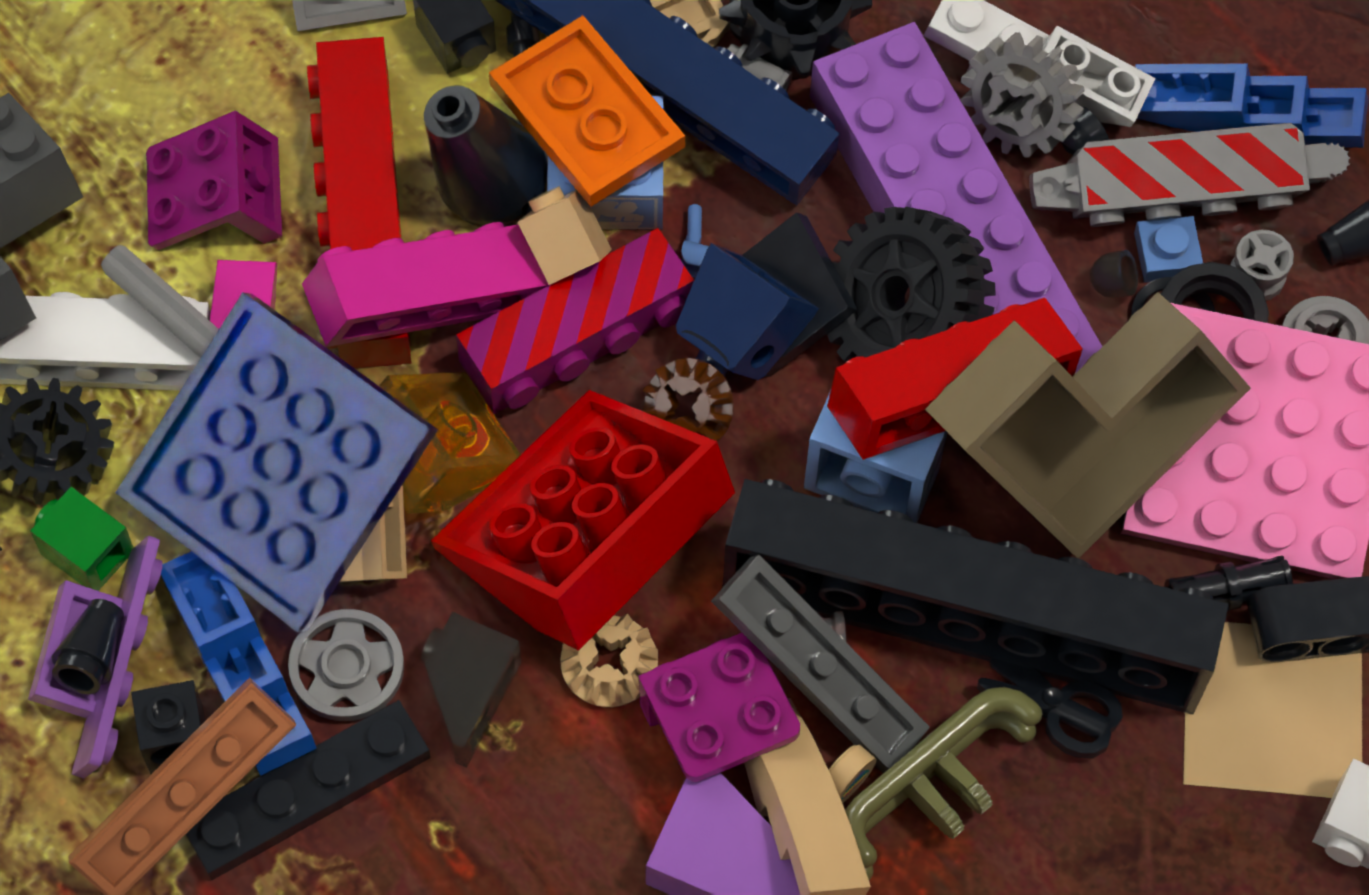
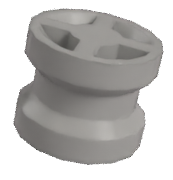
M1261 229L1252 231L1242 237L1230 265L1251 276L1263 291L1267 301L1280 294L1284 287L1287 275L1293 265L1294 253L1290 243L1282 235L1274 231ZM1259 267L1265 269L1268 274L1253 271L1252 268Z

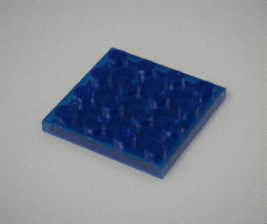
M242 292L115 493L294 630L305 632L311 627L438 429L258 297Z

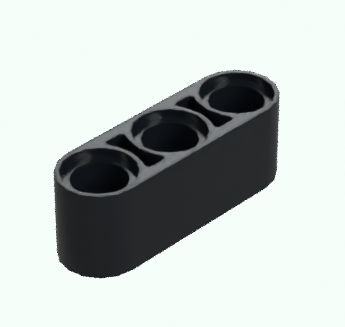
M1369 576L1277 585L1258 590L1247 598L1259 659L1262 661L1283 662L1369 652Z

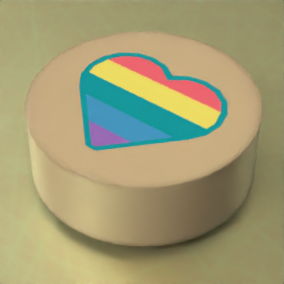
M860 744L848 748L829 768L842 803L860 787L877 761Z

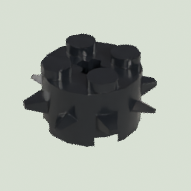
M735 0L719 8V17L724 21L739 25L740 43L742 45H749L745 54L747 60L752 61L760 57L784 70L791 71L793 73L792 79H804L812 74L813 61L856 45L848 34L850 19L872 8V0Z

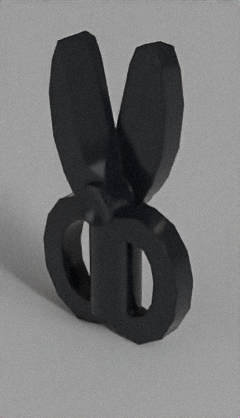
M991 657L990 666L1012 684L989 678H980L977 682V689L980 692L999 687L1022 691L1040 706L1042 717L1046 718V734L1051 742L1061 751L1076 758H1095L1106 752L1111 733L1115 731L1123 718L1121 703L1110 690L1097 683L1075 681L1065 685L1060 691L1033 668ZM1074 697L1093 699L1103 705L1108 711V716L1106 717L1072 699ZM1059 721L1096 740L1092 743L1080 742L1069 737L1059 726Z

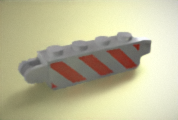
M1292 123L1087 142L1074 153L1066 165L1032 173L1029 176L1032 208L1035 210L1071 211L1073 219L1090 217V226L1092 227L1110 226L1124 223V214L1146 212V219L1148 221L1181 217L1180 209L1202 207L1203 216L1237 212L1236 203L1258 201L1259 210H1276L1292 207V198L1309 191V184L1330 181L1334 177L1342 175V172L1347 171L1346 167L1350 165L1348 162L1350 157L1347 155L1349 151H1345L1344 146L1340 147L1339 143L1335 145L1333 143L1328 145L1326 143L1305 145L1304 133Z

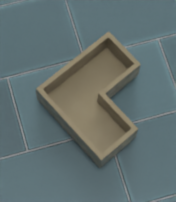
M1157 292L1142 308L1131 316L1129 321L1099 351L1087 360L1085 365L1073 377L1014 320L998 337L989 343L986 349L953 382L944 388L942 393L925 410L1074 556L1080 558L1251 387L1207 336Z

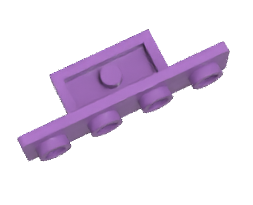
M149 535L131 550L118 597L67 580L58 587L28 700L86 718L72 770V775L85 778L97 770L101 764L107 765L116 748L118 730L111 728L116 707L121 708L130 693L133 683V672L126 669L131 650L136 651L139 648L147 629L148 616L141 614L146 594L151 595L162 571V560L156 559L160 539ZM93 599H105L118 605L124 612L111 679L108 683L101 685L99 691L94 694H80L70 691L54 679L52 675L54 668L52 655L84 610L87 609L89 602Z

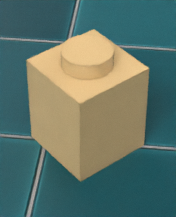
M560 186L531 199L528 203L532 211L517 222L549 285L601 261L612 250L591 207L577 190L564 195Z

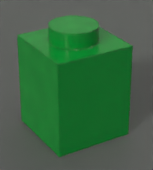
M72 487L59 500H51L40 510L35 519L34 527L30 530L42 556L82 586L97 591L123 565L134 548L124 525Z

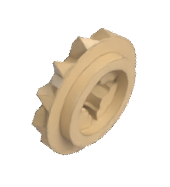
M628 614L622 617L613 616L579 651L563 643L560 661L561 670L568 687L582 700L601 707L622 706L640 697L638 676L658 666V649L650 636L648 627H641ZM596 642L600 646L604 645L610 651L618 647L622 649L625 646V649L620 654V664L624 675L618 668L614 669L609 664H605L600 668L596 666L593 669V666L599 660Z

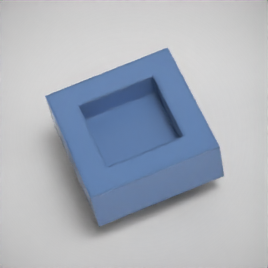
M1194 216L1137 222L1134 235L1144 282H1151L1163 277H1173L1190 265L1203 263Z

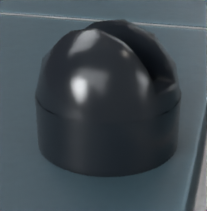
M1084 106L1083 114L1073 123L1075 129L1061 142L1064 149L1072 155L1087 142L1109 140L1100 121Z

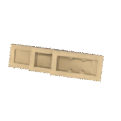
M787 698L800 722L799 737L789 744L744 762L757 812L761 816H769L780 860L791 859L800 895H866L871 886L851 824L833 778L811 732L792 700Z

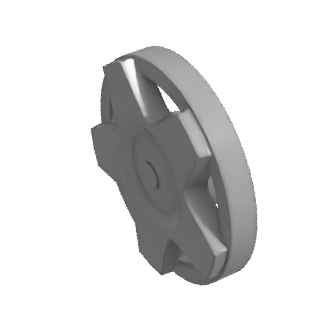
M340 609L320 615L300 631L290 650L288 670L292 687L297 697L311 712L319 717L330 720L354 721L369 717L385 708L392 700L403 679L404 657L397 635L386 622L365 611ZM335 625L329 641L311 640L320 631ZM363 625L377 631L386 641L368 642L365 638ZM299 666L315 675L308 691L300 679ZM393 670L387 685L381 690L377 680L378 677ZM345 699L355 705L353 707H334Z

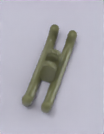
M1007 687L990 688L981 692L963 705L852 800L845 809V812L851 824L869 880L874 873L872 865L877 860V851L868 841L866 834L908 797L949 838L954 839L965 830L959 815L953 808L949 807V804L929 781L934 775L954 791L973 811L975 810L982 815L993 805L987 790L979 784L978 780L962 765L956 756L990 729L1005 730L1019 742L1027 743L1033 740L1036 736L1035 724H1038L1042 719V710L1032 698L1022 691Z

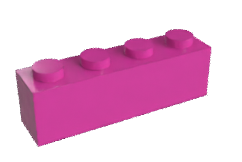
M501 222L489 223L476 229L474 232L456 235L452 230H443L429 235L424 240L404 243L401 238H392L378 243L373 248L352 251L348 246L333 248L318 258V263L302 283L326 347L486 319L549 285L519 225L504 227V224Z

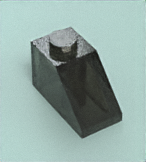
M452 612L444 629L436 627L429 635L422 651L421 660L425 662L428 686L455 762L467 768L521 664L520 645L516 639Z

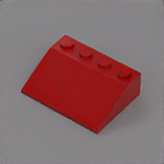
M588 390L449 522L431 542L435 550L535 630L579 651L735 494V490L717 441Z

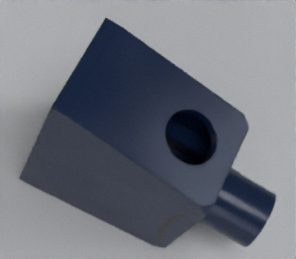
M711 243L676 323V330L679 335L700 349L695 359L713 365L724 377L730 370L733 373L759 380L765 377L813 319L819 308L743 255Z

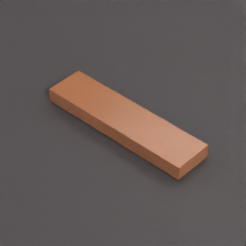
M249 678L68 856L69 863L104 895H125L296 726L295 720Z

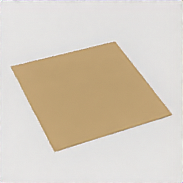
M1225 622L1214 673L1194 714L1185 712L1183 784L1332 798L1341 777L1352 760L1356 759L1362 762V653L1283 662H1266L1259 659L1252 624Z

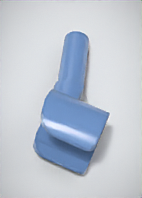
M692 204L688 207L687 236L681 250V261L693 278L696 277L709 247L700 244L702 237V207L698 204Z

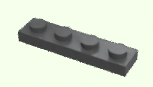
M759 554L750 557L711 600L854 745L860 744L877 759L875 766L882 773H885L911 751L930 728Z

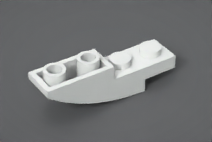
M941 0L923 35L924 37L970 61L981 49L984 50L997 37H1000L1005 42L1015 32H1020L1024 44L1028 45L1037 35L1043 37V51L1050 53L1059 46L1063 50L1058 60L1061 66L1075 64L1077 70L1069 77L1071 84L1084 86V92L1075 103L1081 107L1088 108L1103 123L1131 127L1136 121L1155 81L1154 77L1059 26H1056L1052 33L1048 35L984 0ZM970 65L966 72H968L972 68Z

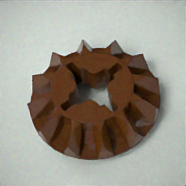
M694 358L676 359L656 369V374L651 382L643 389L646 395L643 412L718 442L727 432L734 411L732 391L723 374L713 365ZM675 391H678L682 396L703 391L696 397L697 401L692 406L697 421H694L690 416L671 419L675 415L674 411L680 405L675 397Z

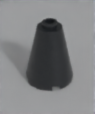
M459 85L448 86L436 92L429 99L424 110V122L437 188L445 205L452 212L459 215L462 220L472 225H486L493 222L505 223L523 214L521 208L533 196H539L544 190L548 170L545 151L520 122L467 87Z

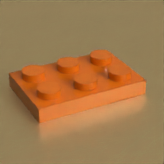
M583 15L489 72L490 86L590 207L685 148V134Z

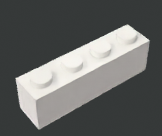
M57 292L51 296H26L36 319L0 341V384L26 385L27 379L34 378L38 385L49 386L52 378H58L60 386L70 387L78 385L80 387L203 391L205 362L127 294L112 295L108 299L82 298L70 292ZM182 296L210 321L211 311L208 302H199L193 298Z

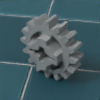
M1015 32L1005 42L1000 37L993 39L984 50L981 49L968 62L972 68L961 78V83L971 88L960 99L961 103L965 106L974 107L976 113L971 117L974 125L982 123L987 128L982 138L983 141L988 143L995 137H998L1002 140L1001 149L1002 153L1008 154L1016 145L1020 146L1024 157H1030L1038 148L1045 154L1050 152L1060 141L1063 142L1075 129L1073 123L1083 114L1084 108L1075 103V101L1084 92V86L1071 84L1069 77L1077 70L1075 64L1062 67L1058 60L1063 50L1058 46L1050 53L1043 51V37L1038 35L1028 45L1024 44L1020 32Z

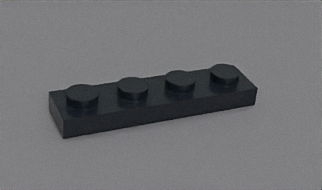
M400 700L316 745L317 749L260 776L224 796L185 834L211 881L430 759L429 748Z

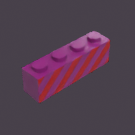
M656 228L607 254L601 261L548 285L456 334L459 362L493 414L507 407L512 409L522 407L532 401L539 393V390L559 379L561 381H569L578 377L589 367L591 362L610 352L611 354H619L628 350L639 340L641 335L658 326L665 328L675 325L694 279L659 228Z

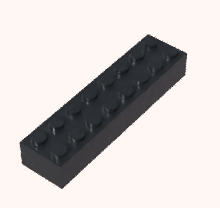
M744 479L725 543L722 588L750 557L759 554L822 618L989 662L992 657L1033 668L1043 676L1069 683L1075 681L1097 683L1115 695L1189 714H1194L1214 673L1229 606L1228 603L1214 600L1209 593L1199 589L1183 588L1178 591L1154 585L1149 578L1137 573L1124 572L1115 575L1093 569L1088 562L1079 558L1060 557L1054 559L1034 554L1027 546L1017 542L1002 541L996 544L976 539L969 532L959 527L940 526L934 528L914 523L907 515L897 511L882 510L876 513L853 507L848 500L835 495L814 497L795 492L789 485L772 479H764L760 482Z

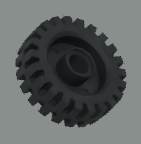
M910 207L884 208L885 213L873 212L865 216L866 224L855 223L847 230L852 241H838L833 251L841 257L840 262L832 261L858 311L827 333L830 343L841 346L836 352L844 361L858 356L868 357L895 348L906 340H919L946 331L959 322H973L993 315L995 307L984 304L985 297L996 295L995 282L984 279V275L993 271L990 259L979 256L985 249L978 239L969 236L971 231L963 224L953 221L954 219L932 211ZM909 288L910 295L905 305V294L907 289Z

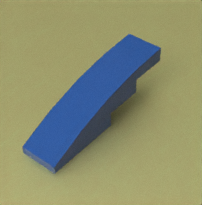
M1248 63L1136 64L1135 68L1155 78L1136 119L1193 132L1292 123L1304 133L1305 145L1326 143V145L1333 143L1335 145L1339 143L1340 147H1364L1368 109L1366 88H1309L1307 76H1250Z
M213 542L162 564L160 576L222 702L224 703L246 680L251 678L295 720L296 726L255 765L260 776L317 749L312 734L293 701L284 678L259 633L252 614Z

